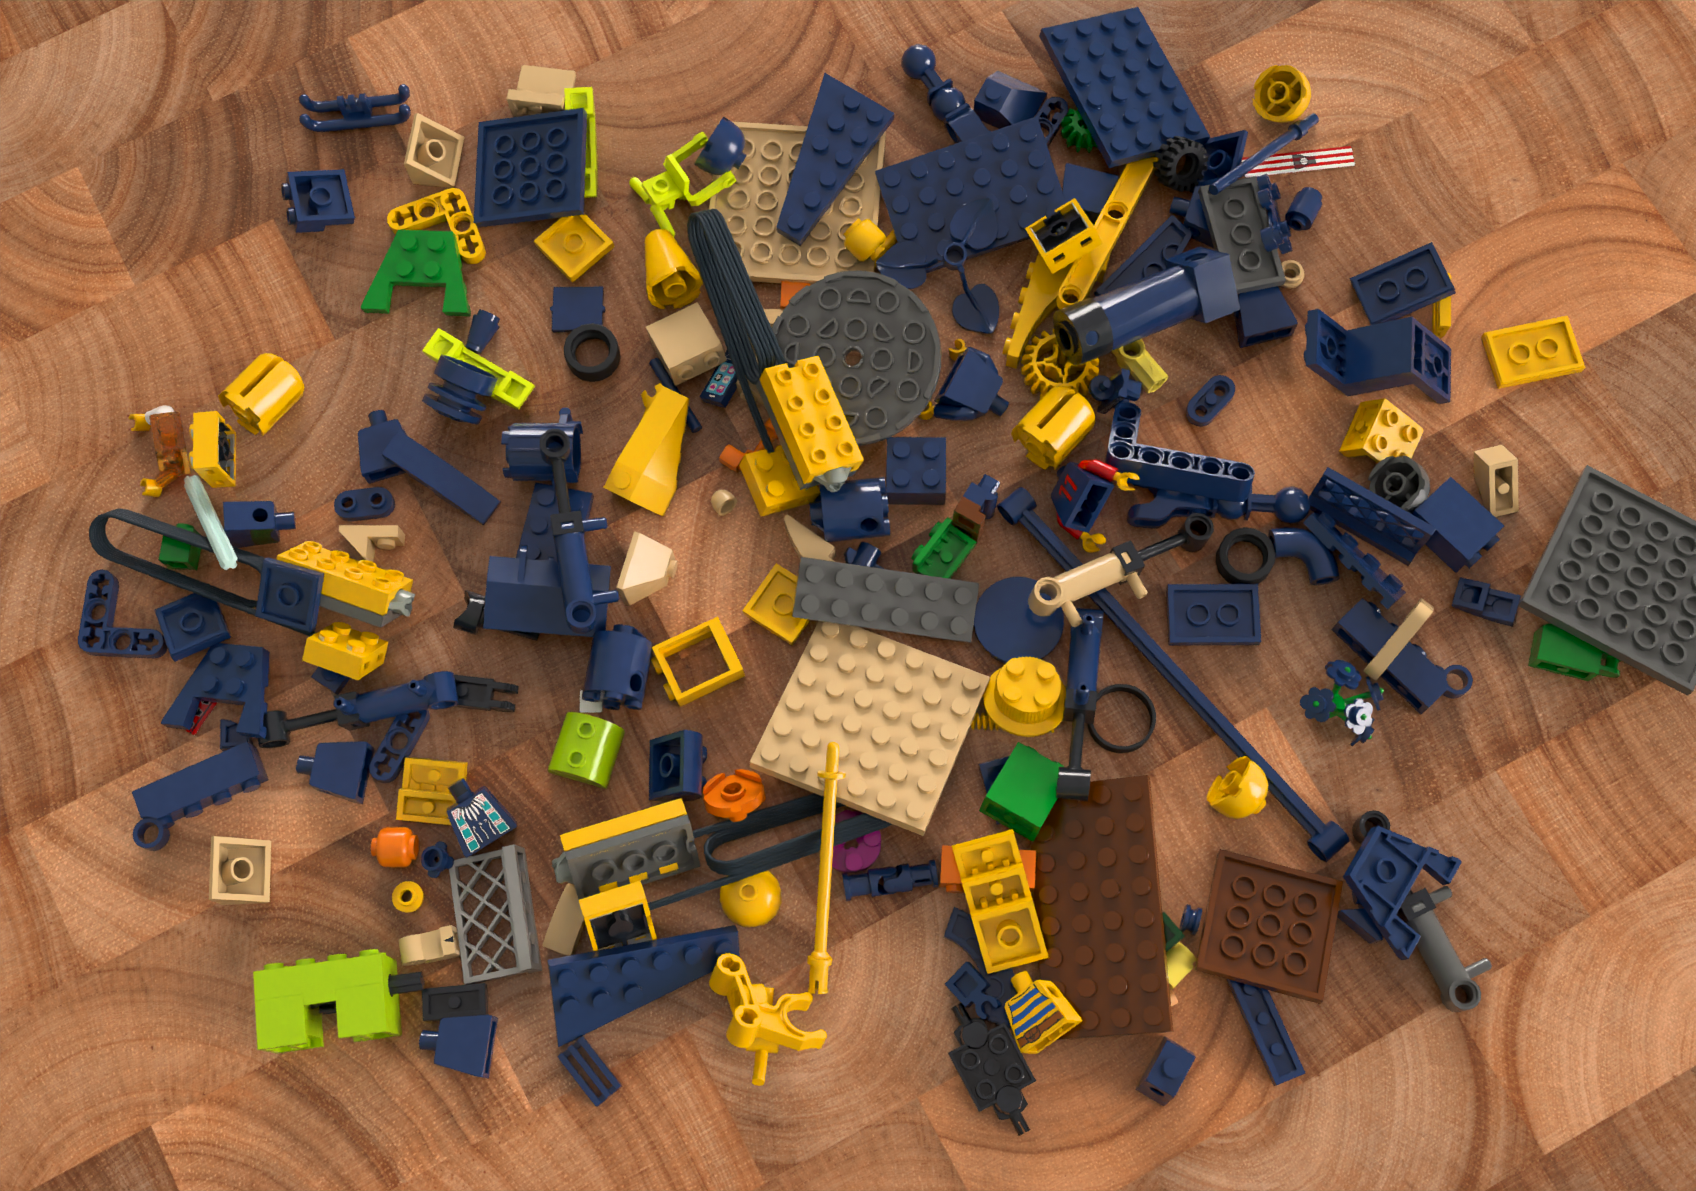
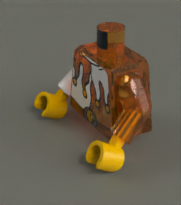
M166 405L159 406L145 414L129 415V420H135V426L131 428V431H149L151 428L160 472L156 475L155 479L143 478L141 480L140 486L145 487L144 492H142L144 496L159 497L162 487L168 486L183 474L191 473L180 412H174L172 407Z

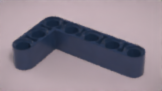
M1122 402L1116 405L1105 463L1118 468L1119 473H1136L1140 480L1128 478L1127 483L1231 502H1243L1248 499L1255 476V471L1250 465L1233 460L1138 444L1136 442L1141 409L1136 404L1130 402Z

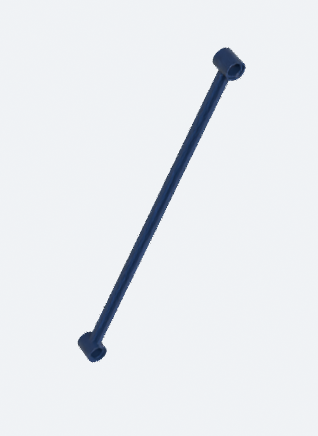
M1020 486L997 505L1000 514L1009 524L1014 526L1020 522L1066 572L1083 565L1033 511L1037 504L1026 489ZM1106 588L1088 595L1238 758L1247 756L1264 771L1268 780V791L1311 836L1307 840V845L1320 860L1324 862L1329 861L1350 842L1348 835L1338 824L1333 821L1324 824Z

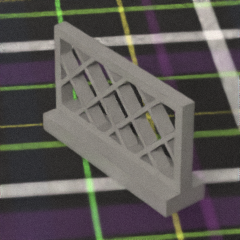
M513 844L502 847L501 850L454 860L449 873L464 985L526 972L542 971L525 848ZM501 858L503 869L498 877L494 878L485 869L491 860ZM482 862L480 867L477 866L475 863ZM470 865L477 871L466 885L460 881L458 867ZM481 875H484L493 882L484 897L473 890ZM498 887L505 890L507 894V900L501 909L489 902ZM469 893L481 901L472 915L465 912L463 908V902ZM486 905L498 913L488 928L476 920ZM503 917L511 923V932L505 940L493 932ZM473 924L485 931L476 946L468 942L467 933ZM490 936L502 944L493 958H490L481 951ZM507 948L515 953L517 967L505 969L497 963ZM479 955L489 964L481 975L473 976L471 964L476 956ZM494 967H496V968L499 970V971L491 972Z

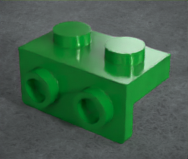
M949 517L943 523L938 521L929 533L931 539L925 546L919 545L911 557L913 560L912 571L916 574L951 579L976 546V541L952 525L953 520Z

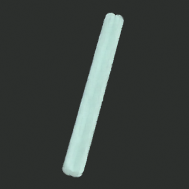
M187 475L184 478V488L221 568L224 570L236 568L238 558L199 476L193 475L190 477Z

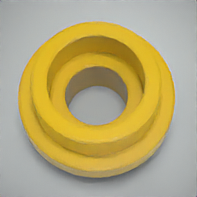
M411 881L400 883L392 893L393 905L404 913L416 911L424 900L422 888ZM411 891V900L404 902L402 899L403 894Z

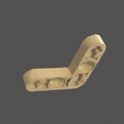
M1421 598L1404 618L1400 627L1367 665L1364 672L1376 681L1429 618L1434 607Z

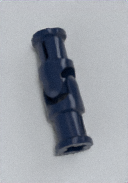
M934 859L929 860L927 864L914 866L906 863L896 867L888 866L868 869L867 873L848 875L847 873H842L846 901H850L852 897L870 894L872 897L896 892L913 891L914 887L932 885L934 888L939 887ZM881 877L884 880V886L878 883Z

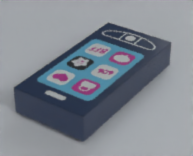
M728 350L725 352L727 361L716 367L699 396L703 402L726 408L736 391V382L738 380Z

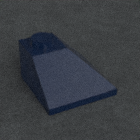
M996 71L986 78L974 100V112L982 122L1001 129L1035 117L1047 97V92L1000 71Z

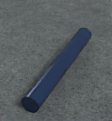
M658 357L652 359L649 365L661 384L681 394L677 386L672 382ZM688 406L686 424L692 433H696L702 429V426Z

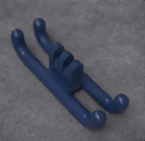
M402 84L398 87V93L367 97L366 93H361L359 98L351 94L348 95V99L341 95L337 96V100L313 101L308 95L302 94L299 96V103L305 109L317 113L341 111L344 119L316 121L311 119L309 115L302 114L299 117V121L306 129L315 132L402 124L411 116L410 107L407 104H402L410 97V90L407 85ZM401 104L398 113L372 116V108Z

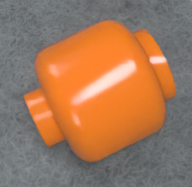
M384 827L379 831L377 838H373L371 841V855L377 857V861L382 867H408L412 860L417 859L419 854V838L417 835H413L412 830L408 827Z

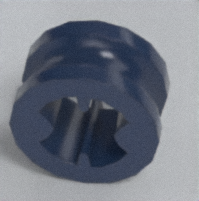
M1186 904L1179 929L1181 932L1184 933L1185 930H1188L1193 936L1197 934L1202 916V908L1198 907L1196 910H1193L1191 905Z

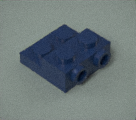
M344 169L287 172L286 183L281 184L283 200H289L290 208L286 210L288 225H294L296 233L324 231L325 225L354 224L355 216Z

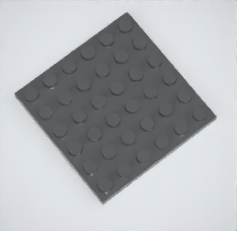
M1587 465L1578 478L1518 606L1688 696L1694 691L1696 686V521Z

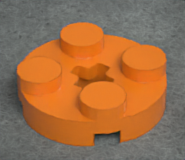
M735 770V775L727 777L725 772L711 778L703 787V801L706 811L717 817L729 818L732 822H740L746 819L747 813L754 811L766 799L765 789L760 776L750 770Z

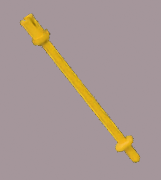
M830 742L827 745L826 769L817 771V776L825 779L815 944L814 951L811 955L807 956V964L810 965L808 992L815 994L817 989L818 994L828 993L829 966L832 965V957L827 952L837 780L846 777L845 772L838 771L839 745L836 742Z

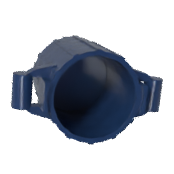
M564 407L559 411V423H513L511 426H508V431H503L501 444L506 445V461L509 464V468H503L504 477L512 478L513 481H552L556 495L552 466L547 464L540 454V438L547 430L560 429L568 435L570 440V456L564 463L567 483H578L581 469L580 434H583L581 421H573L570 409ZM553 442L547 447L551 452H559L563 448L557 442Z

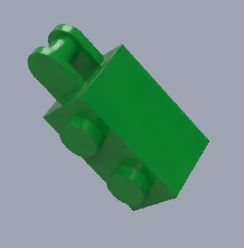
M1548 623L1542 625L1534 632L1528 666L1590 681L1597 675L1618 678L1620 676L1618 663L1621 660ZM1601 659L1606 660L1605 666L1600 665Z

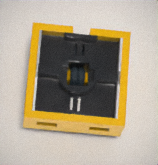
M1075 198L1054 210L1055 213L1048 218L1044 216L1025 228L1052 274L1060 269H1064L1073 261L1092 252L1103 244L1095 227Z
M218 411L193 413V424H190L189 427L190 437L193 441V451L189 453L191 468L212 488L234 487L236 484V432L229 424H225V419Z

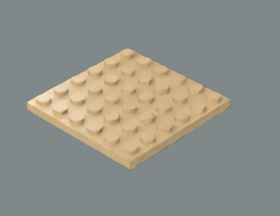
M733 122L741 129L745 136L746 144L743 153L747 156L739 169L733 167L730 170L737 181L732 186L724 188L710 198L709 210L717 209L724 217L751 281L767 283L788 281L810 283L812 285L824 279V276L838 272H874L875 260L873 261L869 257L866 261H858L845 248V237L843 234L858 218L861 221L870 219L878 227L881 190L875 171L883 168L886 131L803 244L799 246L777 233L776 227L808 126ZM713 175L712 182L720 178L722 175Z
M818 621L750 760V768L824 797L825 779L818 777L817 771L826 769L827 745L830 742H836L839 745L838 771L846 773L845 778L837 780L836 802L924 836L982 701L990 677L857 626Z

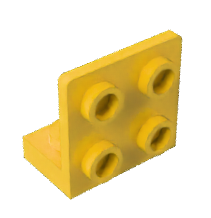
M1386 398L1363 401L1359 404L1339 452L1346 457L1368 455L1377 463L1390 456H1407L1412 459L1422 436L1423 428Z

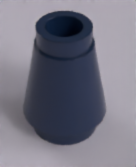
M479 309L477 315H473L465 347L481 355L500 328L498 326L500 319L487 311Z

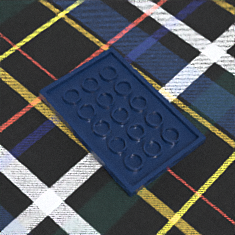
M1139 7L1041 29L1039 37L1109 168L1155 157L1156 152L1161 153L1163 151L1159 147L1162 144L1168 145L1166 140L1169 138L1174 139V136H1183L1200 144L1208 142L1210 138L1208 131Z
M1037 116L875 171L897 242L913 241L919 244L926 252L925 263L937 258L938 255H943L944 249L948 244L962 242L951 236L949 225L953 215L961 207L972 201L983 198H991L993 200L994 211L998 221V233L994 242L984 249H973L966 244V260L1031 239L1025 228L1044 216L1048 218L1055 213L1054 210L1066 204ZM939 262L930 268H925V271L929 273L945 266L943 262Z

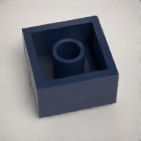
M946 437L887 438L886 495L888 504L945 505Z

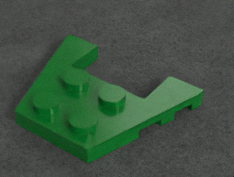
M398 230L361 304V309L365 313L389 314L393 286L445 287L442 312L446 316L471 317V309L466 296V284L463 281L461 271L462 264L456 235L452 231Z

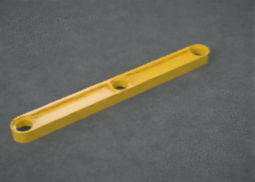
M1151 157L1127 163L1094 224L1103 244L1074 261L1058 292L1056 303L1059 309L1074 304L1064 301L1063 296L1066 294L1076 296L1077 302L1087 298L1156 169L1153 167V163L1158 162L1159 158ZM1117 210L1123 214V217L1118 219L1112 218L1108 212Z

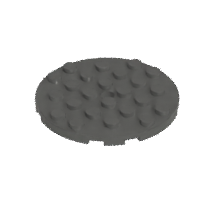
M844 271L824 276V279L810 286H805L789 300L790 303L781 315L777 316L772 327L788 367L792 368L798 360L819 356L858 446L877 443L894 436L909 426L921 414L936 389L941 370L942 352L934 320L923 302L912 291L898 283L895 279L882 274L868 271ZM857 351L862 357L860 362L853 366L846 364L848 353ZM774 356L775 366H777L778 363H777V360H776V358H775V356Z

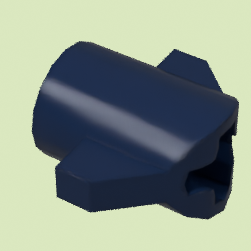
M861 542L856 551L848 547L844 553L847 564L884 569L876 564L881 551L869 543Z

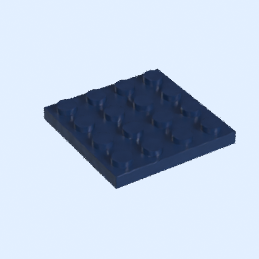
M584 108L479 122L474 223L478 228L584 215L587 112Z

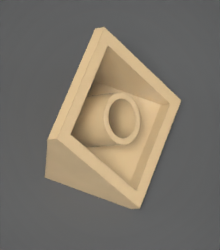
M419 113L414 114L404 166L413 184L453 188L465 137Z
M219 836L211 837L209 900L221 905L270 902L271 841Z

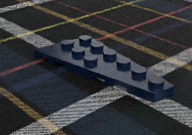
M824 73L777 223V233L799 246L803 244L893 122L894 113Z
M726 926L547 960L558 1047L713 972L717 960L722 954L730 953L740 957L736 926Z

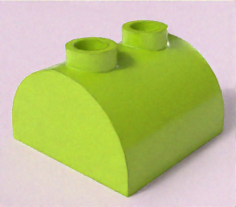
M567 712L548 767V772L607 789L625 734L624 729L609 721L591 715Z

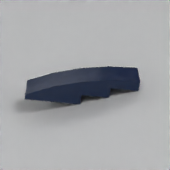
M399 430L381 453L385 459L407 472L411 478L432 490L436 496L483 526L500 504V500Z

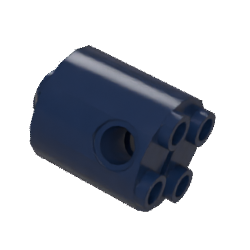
M885 477L845 481L836 492H830L823 484H820V495L813 502H809L811 525L818 527L824 532L825 541L827 542L890 536L888 498L885 495Z
M616 624L612 631L595 632L593 634L582 699L589 702L601 701V707L609 710H619L620 705L633 710H641L653 643L644 637L637 628L629 625Z

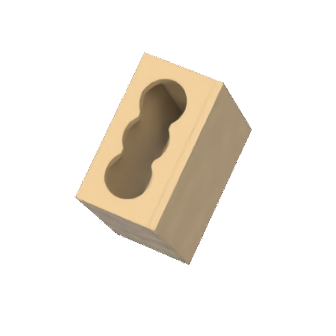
M698 302L646 326L652 346L675 386L727 361L722 344Z

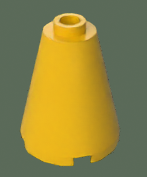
M655 229L651 231L644 241L647 297L652 305L660 309H665L664 305H673L674 309L683 307L700 295L699 288L701 285L703 286L702 277L668 230Z

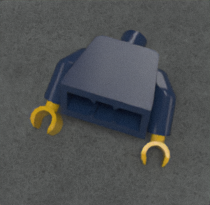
M956 339L954 341L955 347L960 350L948 348L949 356L955 363L934 400L937 404L934 406L929 401L927 404L929 409L922 411L919 417L923 420H928L934 415L935 418L951 421H972L985 415L988 410L1001 416L1007 409L1009 402L997 394L1003 379L998 375V370L991 356L973 347L966 348L965 342L962 339Z

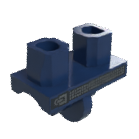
M1122 368L1110 378L1104 375L1095 376L1090 381L1088 389L1094 399L1102 401L1097 408V412L1106 414L1119 403L1129 402V400L1137 401L1140 398L1142 383L1129 379L1130 370Z

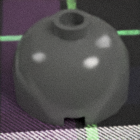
M1407 456L1386 457L1374 467L1368 478L1371 481L1369 486L1371 492L1410 514L1429 496L1430 479L1428 474L1420 464Z

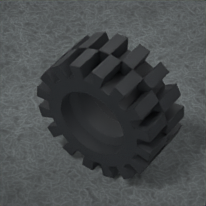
M1174 136V139L1169 138L1166 140L1168 145L1162 144L1159 147L1163 150L1161 153L1156 152L1155 157L1159 158V160L1153 163V167L1158 168L1154 171V175L1158 177V182L1179 192L1184 190L1190 191L1191 186L1196 187L1199 185L1197 179L1203 180L1202 170L1207 171L1208 166L1204 165V162H1208V156L1204 155L1207 151L1202 147V144L1183 136ZM1185 154V164L1182 170L1176 174L1177 163Z

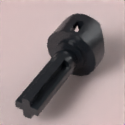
M465 590L464 600L467 603V608L454 620L453 628L476 635L479 628H482L484 624L485 595ZM501 630L535 641L538 640L540 633Z

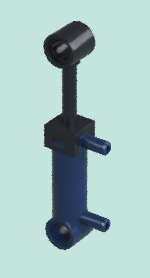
M550 429L544 432L540 438V454L542 459L552 466L559 514H552L550 517L566 623L572 632L585 634L590 632L596 624L597 611L595 605L619 601L617 590L593 593L584 532L606 529L608 527L607 519L600 517L582 520L581 510L571 512L564 463L570 456V440L564 431ZM553 442L560 443L563 446L559 452H551L547 447ZM578 610H585L589 613L590 617L582 623L575 621L573 614Z
M1075 607L1082 619V623L1077 627L1071 626L1063 721L1072 722L1069 766L1059 767L1056 798L1088 801L1091 770L1081 767L1085 723L1093 724L1095 718L1104 611Z
M450 671L434 672L424 676L421 680H411L400 685L361 694L353 691L334 696L335 700L333 703L336 709L288 720L287 713L284 711H268L264 715L263 726L267 728L265 739L258 738V744L260 748L282 747L290 743L289 735L291 731L338 721L339 726L351 731L369 727V723L426 709L438 710L456 706L458 704L454 673Z

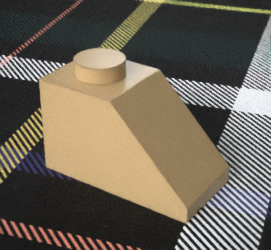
M1503 445L1474 451V478L1484 507L1494 517L1519 512L1518 459Z

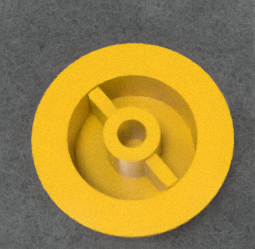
M1027 656L1012 658L1006 662V665L991 675L983 695L984 707L990 719L1002 730L1022 737L1040 736L1054 730L1063 721L1066 688L1060 680L1061 678H1059L1055 667L1051 663L1045 662V660L1042 661L1041 659Z

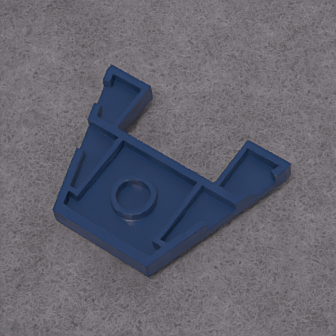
M217 643L211 646L163 717L161 724L168 728L190 730L200 701L244 705L235 732L245 737L265 739L267 728L263 726L264 715L267 714L268 704L264 702L265 687H268L270 652L263 647L224 643Z
M1375 826L1368 832L1343 878L1400 960L1409 959L1421 935L1402 921L1396 914L1421 869H1424L1440 884L1446 885L1451 883L1462 861L1454 856L1447 857L1440 854L1439 850L1432 847L1425 848L1413 843L1412 839L1383 827Z

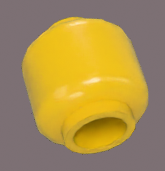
M858 218L843 234L845 237V248L860 262L866 261L869 257L874 261L885 250L882 244L886 236L870 219L861 221Z

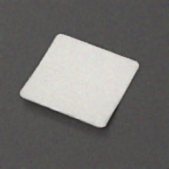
M581 690L580 713L602 712V702L583 700V690Z

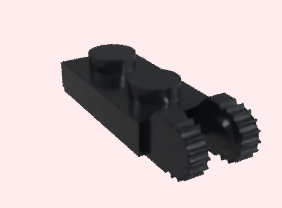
M454 675L458 704L453 707L491 711V709L502 712L515 711V704L508 701L493 700L494 691L511 695L518 694L519 686L496 682L494 679Z

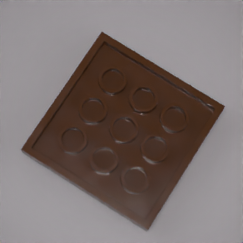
M1220 849L1217 853L1194 970L1321 1004L1324 999L1343 881Z

